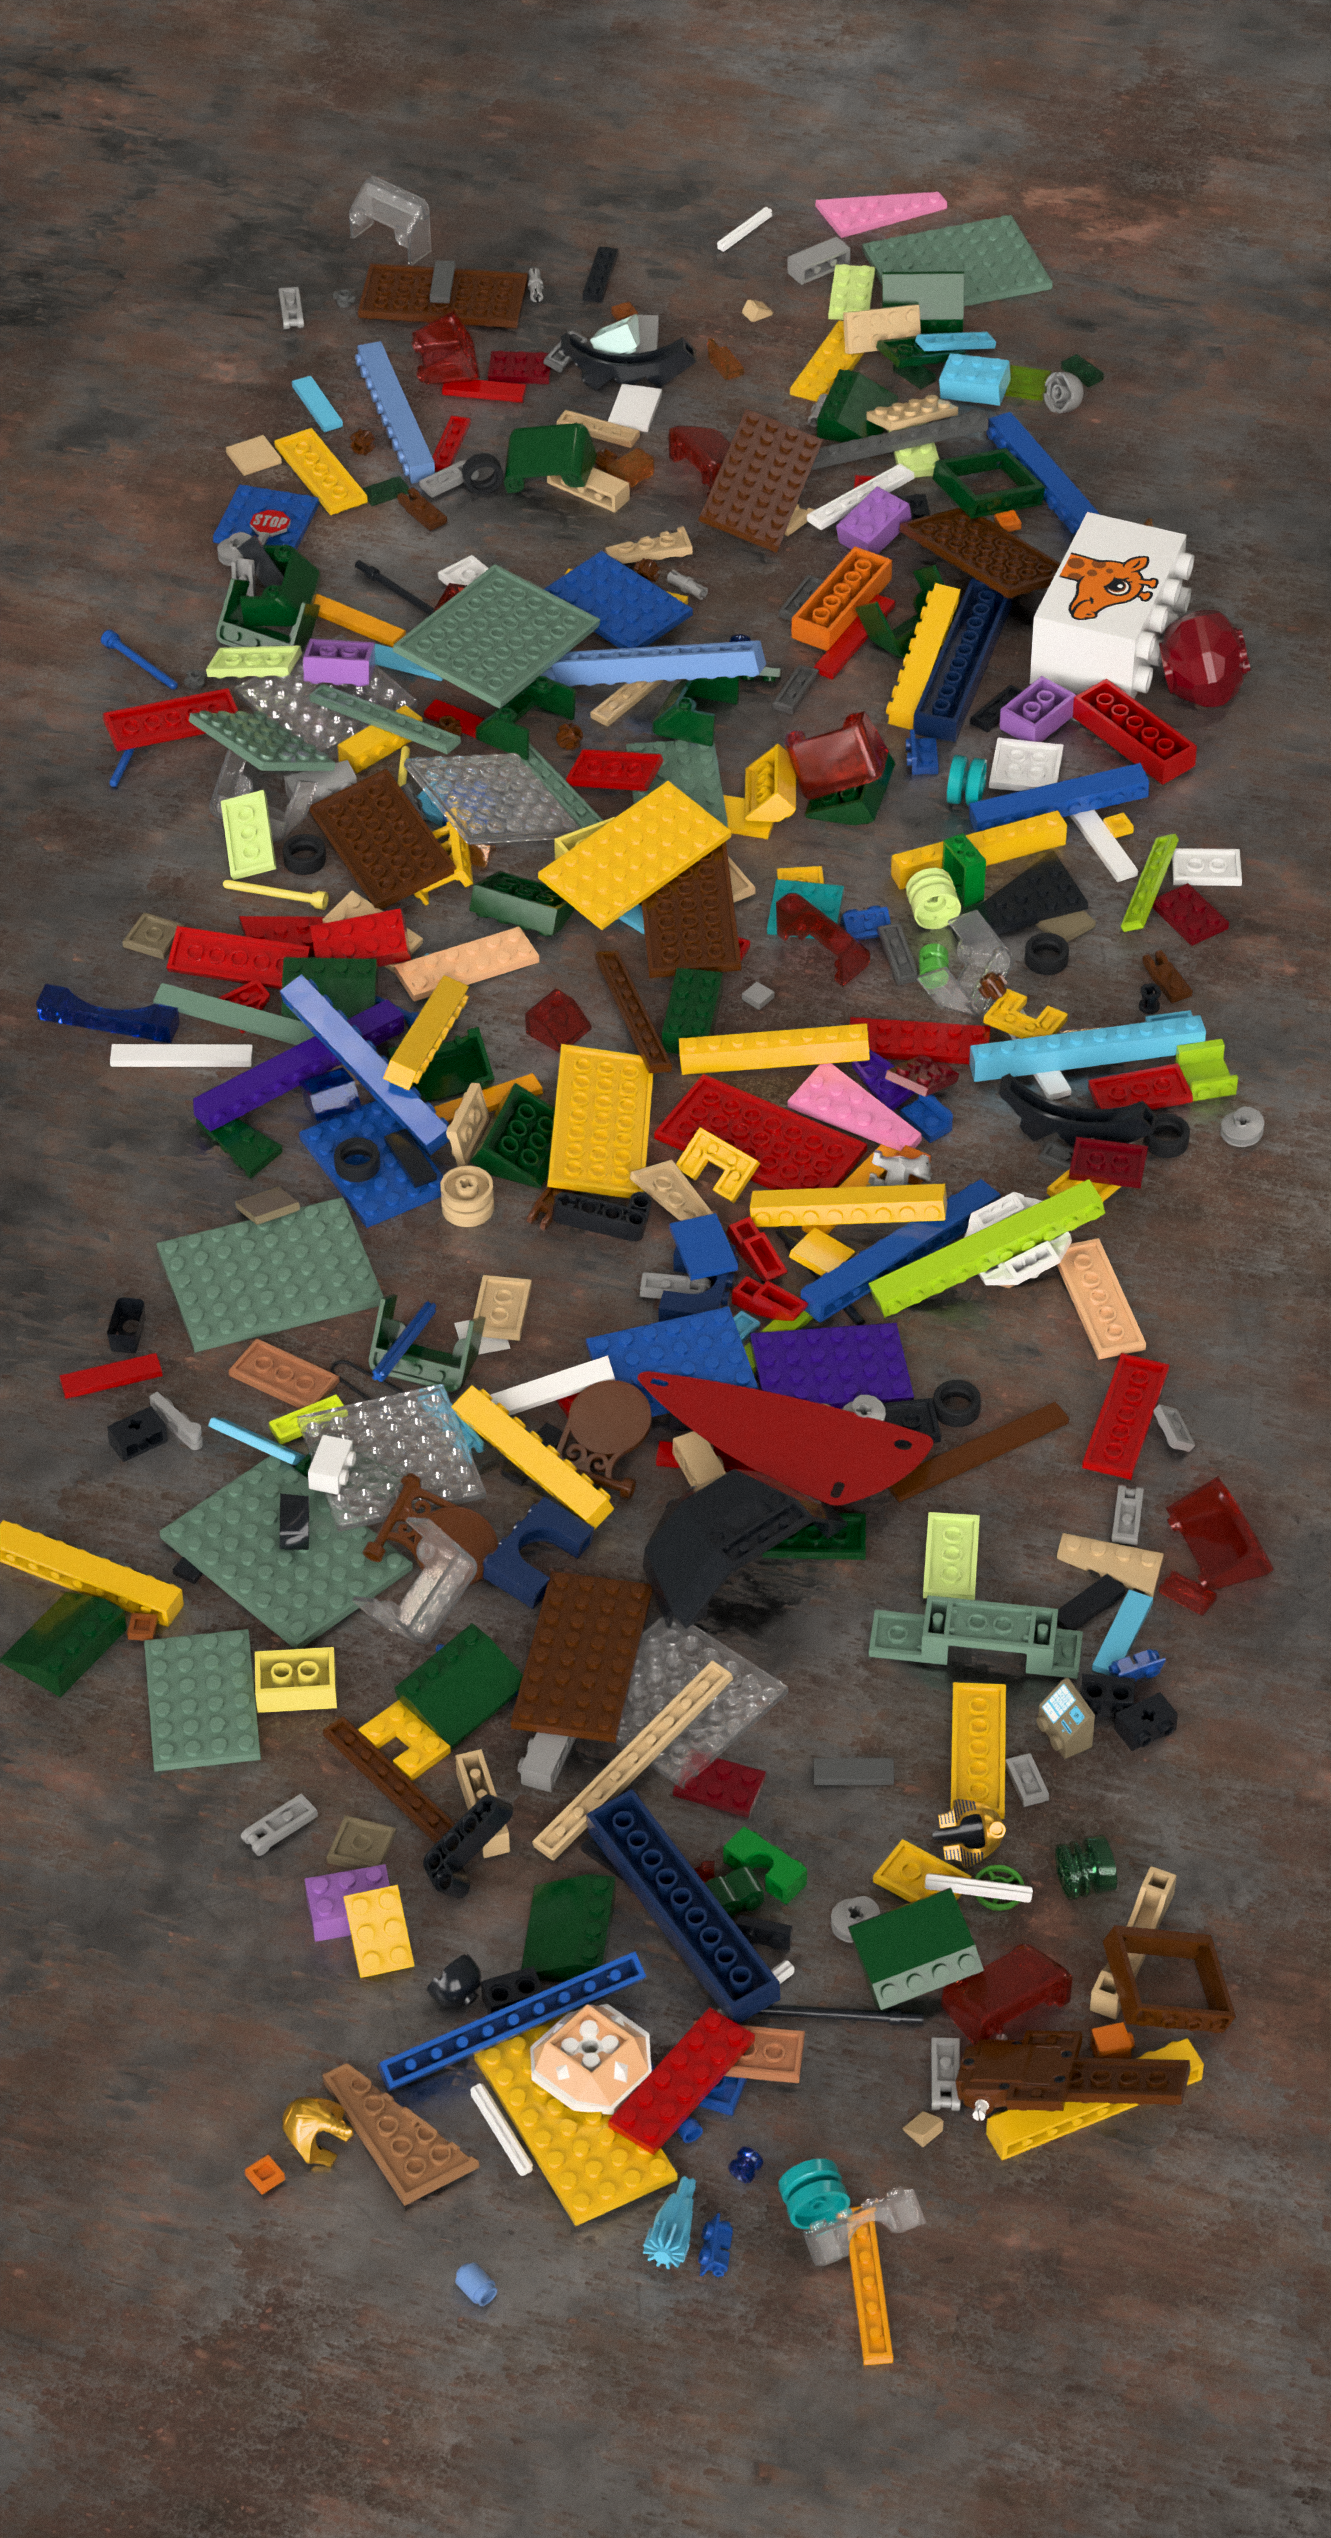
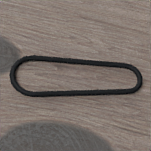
M347 1360L336 1361L330 1368V1372L337 1375L334 1372L335 1366L347 1364L371 1378L373 1376L372 1373ZM339 1376L340 1382L382 1411L394 1413L402 1410L407 1405L408 1398L406 1393L385 1380L381 1383L403 1395L404 1402L400 1407L395 1409L382 1407Z

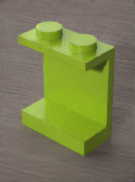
M1223 1039L1177 1046L1175 1063L1179 1064L1193 1094V1101L1236 1095L1238 1076L1230 1075L1223 1059L1225 1048Z

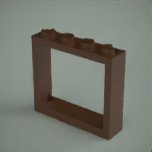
M1114 1925L1102 1941L1126 2024L1224 2033L1236 2018L1211 1935ZM1127 1953L1194 1959L1209 2010L1143 2004Z

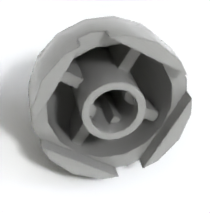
M1055 372L1048 377L1045 382V387H1048L1047 393H1044V399L1050 411L1068 413L1075 410L1083 399V386L1079 378L1069 372Z

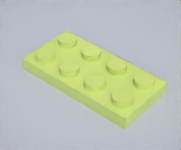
M847 264L835 265L828 319L844 320L843 312L870 309L875 267Z
M935 443L893 452L896 464H902L914 472V478L933 476L935 462L939 460Z
M301 646L219 648L206 668L207 676L216 678L236 676L243 678L246 676L265 677L277 675L278 677H284L291 673L302 654Z
M264 790L221 801L232 879L237 880L277 869L267 797Z
M928 1512L923 1598H927L930 1595L975 1600L980 1515Z

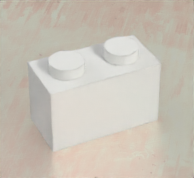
M326 1435L322 1436L308 1471L309 1489L339 1494L342 1485L347 1484L348 1469L354 1466L356 1460V1452H353L351 1440Z

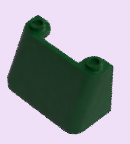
M580 423L514 429L508 441L504 478L507 493L522 491L525 486L524 478L561 475L563 482L569 487H585L597 458L587 427Z
M479 1027L467 1029L468 1035L463 1036L461 1039L460 1035L455 1036L453 1041L441 1044L419 1083H413L412 1085L418 1090L421 1095L420 1099L424 1103L467 1092L471 1083H480L482 1090L490 1088V1085L493 1084L495 1078ZM399 1046L388 1049L386 1058L389 1061Z

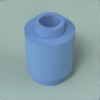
M466 2263L458 2269L455 2283L473 2303L484 2306L494 2299L497 2294L495 2282L477 2263Z

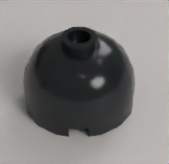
M464 1954L442 1970L444 1973L440 1976L439 1980L435 1977L426 1989L441 2005L456 2008L464 2003L468 2007L479 1997L476 1992L481 1986V1970L469 1954Z

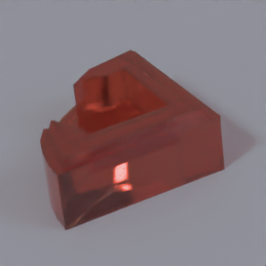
M704 1861L700 1867L694 1869L704 1883L715 1878V1861Z

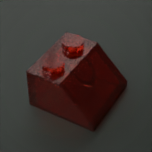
M556 988L525 1013L526 1034L560 1053L561 1044L573 1045L592 1029V1025L575 1000Z

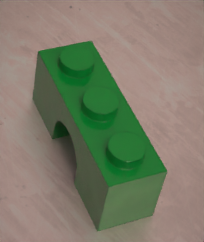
M745 1826L723 1846V1863L736 1870L750 1866L751 1869L758 1867L768 1869L769 1872L765 1875V1891L785 1905L807 1885V1868L801 1861L792 1859L780 1847L773 1846L764 1840L759 1833L751 1831Z

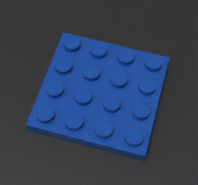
M239 485L213 535V542L220 543L238 532L247 533L251 536L256 535L258 538L259 535L250 527L253 515L265 510L283 511L291 523L287 532L269 537L265 545H289L297 550L319 506V498L267 488Z

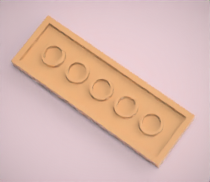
M519 926L394 965V972L413 1002L430 997L443 975L469 985L539 963V955Z
M1100 1239L1070 1244L1057 1267L1098 1360L1119 1356L1121 1353L1129 1354L1146 1350L1144 1337Z

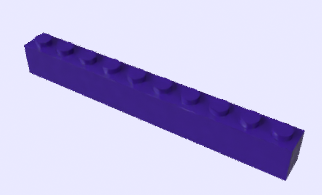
M388 999L349 1018L347 1021L351 1026L353 1024L356 1025L362 1033L361 1037L365 1041L370 1040L374 1046H378L404 1032V1014ZM314 1036L193 1098L194 1116L211 1132L342 1063Z

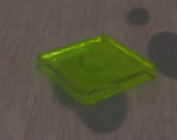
M1011 365V380L1004 396L1043 401L1044 393L1047 389L1045 382L1051 375V371Z

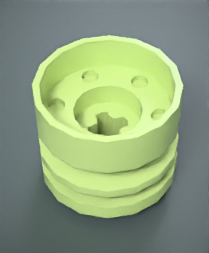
M928 868L917 872L909 879L906 885V894L918 925L926 929H940L950 925L958 918L961 912V904L948 872L939 868Z

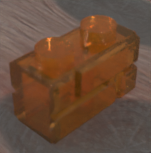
M638 447L608 464L607 474L628 482L629 488L634 487L638 482L645 478H650L654 474V458L648 453L645 454V451Z

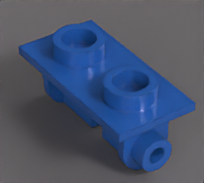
M1148 1649L1133 1655L1136 1664H1133L1128 1656L1113 1661L1108 1669L1112 1676L1135 1678L1136 1682L1144 1677L1149 1679L1157 1676L1161 1672L1166 1659H1160L1157 1650Z
M717 2213L710 2222H706L702 2230L701 2237L704 2239V2246L698 2257V2263L701 2264L700 2276H703L710 2270L713 2271L714 2276L722 2277L728 2271L730 2252L722 2250L720 2247L727 2250L731 2247L733 2228L728 2221L719 2222L720 2213Z

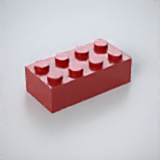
M401 908L310 926L315 958L377 959L378 967L412 960L406 921Z

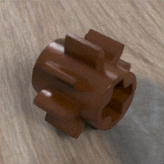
M359 429L350 436V439L353 441L350 446L356 454L366 456L376 447L373 444L375 441L374 435L368 430L362 431V429Z
M607 448L596 453L597 458L594 463L596 466L594 468L608 474H612L617 470L619 463L616 460L618 457L616 453Z
M643 558L641 562H637L633 567L636 573L650 582H656L660 576L657 573L660 567L651 559Z
M443 716L440 718L439 723L434 724V727L457 736L462 735L460 721L452 716Z
M565 723L558 727L560 732L556 733V741L561 748L573 751L581 746L579 742L583 739V732L578 725Z
M991 971L979 980L982 986L978 990L986 999L991 997L992 1000H997L1007 991L1004 986L1008 984V981L1000 973L995 974Z

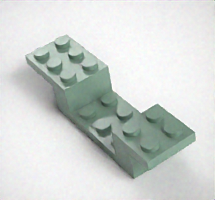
M928 1595L925 1615L884 1610L874 1611L869 1657L947 1665L949 1646L1025 1653L1027 1654L1026 1673L1078 1679L1083 1631L1057 1629L1058 1609Z

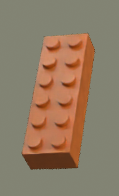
M854 546L792 617L791 638L828 651L858 616L855 608L868 604L892 580V560Z

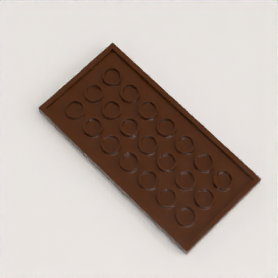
M370 263L358 308V318L518 328L528 283V273L455 269L450 303L430 302V291L434 267Z
M746 408L698 521L777 553L823 439Z
M960 507L900 523L899 531L908 536L909 539L915 540L922 547L928 548L935 555L941 556L950 564H954L963 572L975 577L976 580L983 582L1006 598H1014L1020 594L1048 588L1061 564L987 518L978 517L971 519Z
M387 768L307 807L309 814L375 909L379 908L382 910L449 877L457 869Z
M725 841L641 902L649 978L675 976L677 968L715 972L742 971Z
M551 1571L550 1581L546 1588L514 1707L511 1729L616 1743L653 1594L650 1584Z

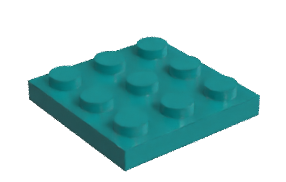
M776 879L767 934L835 941L844 886Z

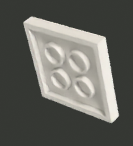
M997 738L989 788L1024 791L1057 783L1064 745Z

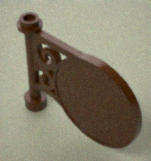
M618 1380L601 1381L585 1388L578 1394L571 1405L569 1419L556 1449L560 1454L558 1458L562 1461L565 1460L563 1459V1451L570 1434H572L577 1444L570 1445L567 1448L566 1454L568 1459L572 1461L571 1463L577 1468L575 1472L580 1476L583 1473L586 1474L595 1485L620 1491V1497L632 1499L636 1489V1480L627 1477L623 1481L612 1479V1473L618 1460L641 1445L650 1431L652 1413L645 1395L635 1386ZM573 1452L581 1453V1456L578 1460L576 1454H572ZM594 1461H603V1464L601 1466L599 1465V1462H596L594 1464V1467L597 1472H605V1476L597 1475L591 1472L590 1468Z
M408 1473L406 1476H403L401 1482L404 1486L375 1541L368 1542L365 1546L363 1555L373 1562H381L386 1553L383 1546L386 1540H392L407 1547L415 1556L420 1569L437 1583L450 1587H465L482 1580L484 1572L483 1561L490 1552L494 1553L498 1547V1540L490 1523L477 1512L459 1507L420 1488L421 1479L417 1475ZM421 1498L442 1508L430 1513V1504L425 1500H419L415 1503V1511H418L420 1507H423L425 1511L423 1513H416L411 1505L413 1500ZM396 1522H405L412 1528V1531L404 1532L407 1530V1525L403 1523L399 1525L397 1533L391 1532Z

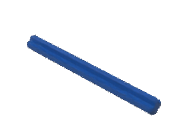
M427 1301L422 1305L372 1371L374 1381L382 1382L389 1375L436 1313L435 1303L431 1304Z

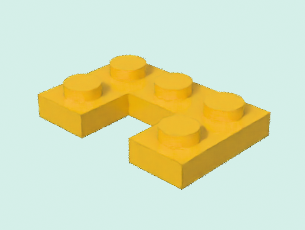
M1007 989L1006 993L997 999L984 1015L983 1023L1024 1039L1057 1034L1068 1021V1014L1047 1005L1037 1019L1020 1013L1027 1004V996Z
M701 1127L676 1163L680 1171L694 1181L697 1180L708 1161L723 1169L724 1173L714 1186L713 1191L733 1204L760 1165L754 1158Z
M399 1700L358 1729L377 1749H380L395 1737L401 1740L409 1749L395 1758L393 1764L411 1781L451 1753V1746Z

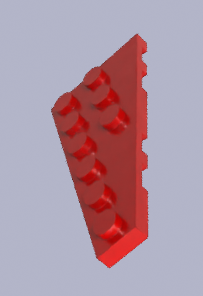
M239 916V921L245 937L309 946L312 950L310 956L315 954L310 926L323 924L324 917Z

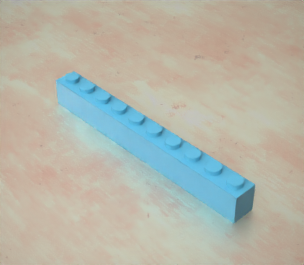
M1197 1015L971 1045L969 1067L974 1082L1002 1079L1003 1076L1009 1073L1013 1077L1050 1071L1176 1055L1178 1045L1205 1041L1206 1030L1201 1016Z

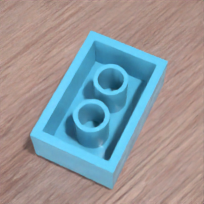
M950 353L939 378L941 399L1000 406L1011 380L1010 361Z

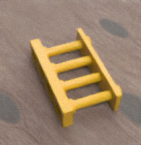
M456 809L447 812L448 822L446 826L432 831L436 839L450 834L448 841L441 843V846L445 851L452 849L449 857L457 869L449 877L414 893V896L417 899L420 898L425 906L429 904L428 892L455 879L457 881L460 880L465 888L473 884L466 822Z

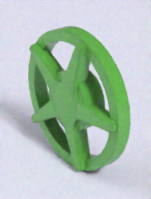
M1003 1865L988 1866L978 1872L975 1879L980 1880L988 1873L989 1881L1012 1884L1017 1880L1019 1885H1024L1023 1879L1018 1872ZM993 1872H1005L1010 1874L1011 1877L1008 1879L1001 1876L995 1877ZM975 1896L980 1904L992 1911L1008 1910L1020 1903V1901H1011L1006 1904H998V1898H993V1903H991L982 1896Z

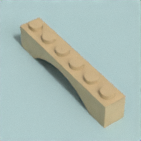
M1152 1866L1150 1867L1140 1888L1127 1926L1149 1929L1159 1928L1175 1893V1874ZM1127 1953L1134 1978H1136L1146 1955ZM1108 1963L1102 1969L1092 1990L1090 2011L1116 2020L1121 2010V2005Z

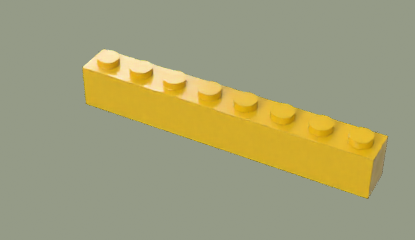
M935 583L933 591H928L926 598L928 605L927 607L923 606L920 615L922 622H917L914 634L917 636L916 638L912 637L909 650L911 652L910 654L906 653L903 662L905 669H900L897 682H900L899 686H894L891 697L894 698L893 702L889 701L887 705L888 724L909 730L913 729L915 710L947 637L958 606L960 589Z
M1057 810L965 836L986 859V866L1066 845L1067 824ZM943 841L892 855L891 876L899 889L906 888L909 879L921 870L928 868L942 869Z
M443 975L392 1056L383 1079L407 1090H410L413 1083H419L429 1063L432 1062L436 1051L439 1050L449 1030L452 1029L462 1009L465 1008L469 996L466 995L469 986Z
M867 1024L679 1038L682 1075L870 1060Z
M945 1184L752 1191L750 1202V1215L756 1227L944 1221L947 1211Z
M471 1385L451 1406L457 1416L571 1513L594 1527L595 1530L614 1510V1507L609 1502L611 1496L601 1487L598 1490L592 1486L594 1482L586 1474L583 1473L580 1476L576 1473L577 1468L568 1459L562 1461L558 1458L560 1454L551 1445L545 1447L542 1444V1438L533 1430L530 1433L525 1430L526 1425L516 1416L513 1419L509 1417L508 1414L510 1412L499 1402L495 1405L491 1401L493 1398L484 1389L478 1391Z
M5 1520L0 1523V1562L84 1595L104 1598L130 1613L155 1614L158 1616V1624L166 1627L170 1626L184 1606L182 1589L174 1584H167L151 1575H144L130 1567L113 1563L107 1558H100L90 1554L84 1549H77L63 1541H56L46 1537L40 1532L25 1529L19 1524L10 1523Z
M1188 2038L1179 2042L1173 2041L1162 2049L1154 2052L1148 2051L1137 2058L1190 2060L1191 2070L1187 2085L1202 2080L1204 2063ZM1066 2102L1063 2111L1008 2110L997 2112L987 2119L986 2135L1003 2161L1131 2109L1139 2104Z

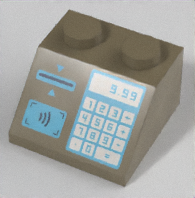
M1067 1677L1039 1705L1038 1717L1036 1719L1039 1729L1048 1735L1053 1749L1059 1751L1064 1759L1092 1748L1095 1714Z

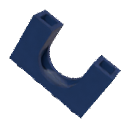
M730 1245L739 1267L740 1256H736V1245ZM676 1246L673 1254L674 1271L687 1273ZM732 1271L706 1277L714 1285L709 1290L699 1294L663 1290L658 1308L659 1322L728 1306L730 1300V1291L728 1289L734 1286L735 1274Z
M543 1497L538 1504L534 1503L530 1507L527 1516L523 1520L517 1521L512 1533L508 1537L504 1536L501 1539L497 1550L494 1553L490 1552L485 1557L482 1564L484 1566L483 1578L534 1609L544 1598L550 1577L526 1563L519 1551L527 1544L542 1541L552 1543L578 1559L592 1543L594 1527L546 1497Z

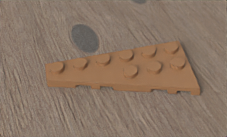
M348 2063L322 2075L327 2089L335 2101L344 2108V2115L404 2206L479 2168L478 2160L472 2156L468 2157L460 2151L458 2145L452 2141L448 2142L438 2134L435 2128L407 2107H401L394 2101L391 2095L387 2092H381L372 2085L371 2080Z

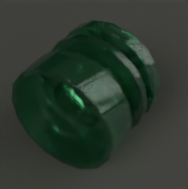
M1100 1834L1084 1838L1082 1850L1076 1841H1070L1068 1846L1065 1843L1056 1845L1055 1862L1057 1876L1068 1900L1078 1899L1079 1894L1083 1898L1088 1897L1090 1885L1096 1894L1116 1890L1117 1871L1115 1860L1104 1835Z

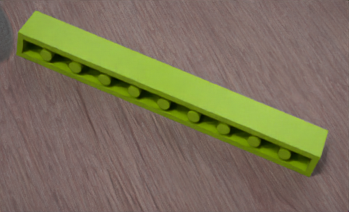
M1088 1179L868 1283L872 1297L884 1318L897 1314L913 1304H918L930 1296L966 1281L968 1278L986 1272L988 1269L1006 1262L1047 1240L1051 1241L1055 1237L1072 1231L1091 1220H1096L1105 1214L1102 1198Z

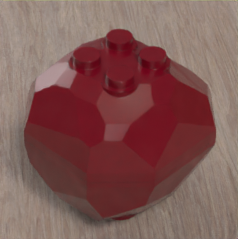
M1218 610L1195 611L1172 622L1165 629L1163 642L1159 643L1170 694L1175 693L1179 698L1203 707H1217L1226 704L1238 693L1244 682V675L1251 671L1242 628L1237 629V627H1234L1229 619Z

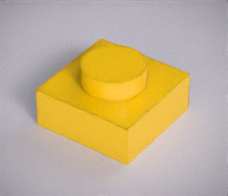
M1124 812L1104 818L1103 820L1114 838L1131 834L1134 831L1133 824Z

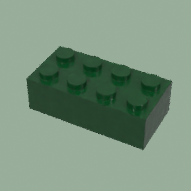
M687 968L676 969L662 1030V1045L666 1053L680 1054L679 1038L713 1036L723 993V972Z

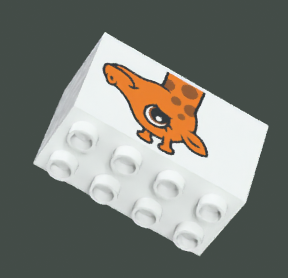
M1087 512L1034 615L1030 684L1043 676L1078 695L1099 682L1108 679L1133 699L1137 692L1147 693L1153 677V668L1150 665L1160 666L1162 663L1159 643L1163 642L1165 629L1172 622L1179 619V615L1175 614L1176 612L1185 614L1189 606L1191 588L1182 587L1183 579L1188 580L1190 578L1194 564V555L1185 553L1187 535Z

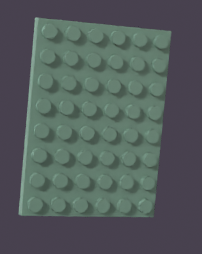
M1004 215L998 218L984 219L982 221L862 244V251L871 267H875V274L881 285L883 272L964 271V306L1052 289L1053 282L1012 215Z
M494 564L396 642L393 646V652L501 709L536 680L537 677L542 675L600 626L601 619Z
M343 1197L300 1207L299 1211L259 1225L248 1220L156 1243L159 1257L194 1352L378 1307L381 1298L384 1297Z
M272 1455L159 1531L160 1538L181 1556L185 1557L204 1575L294 1649H302L413 1570V1563L387 1542L383 1546L386 1553L381 1562H373L363 1555V1550L368 1542L375 1541L377 1534L325 1492L309 1489V1480L287 1462ZM280 1493L309 1496V1550L280 1549Z

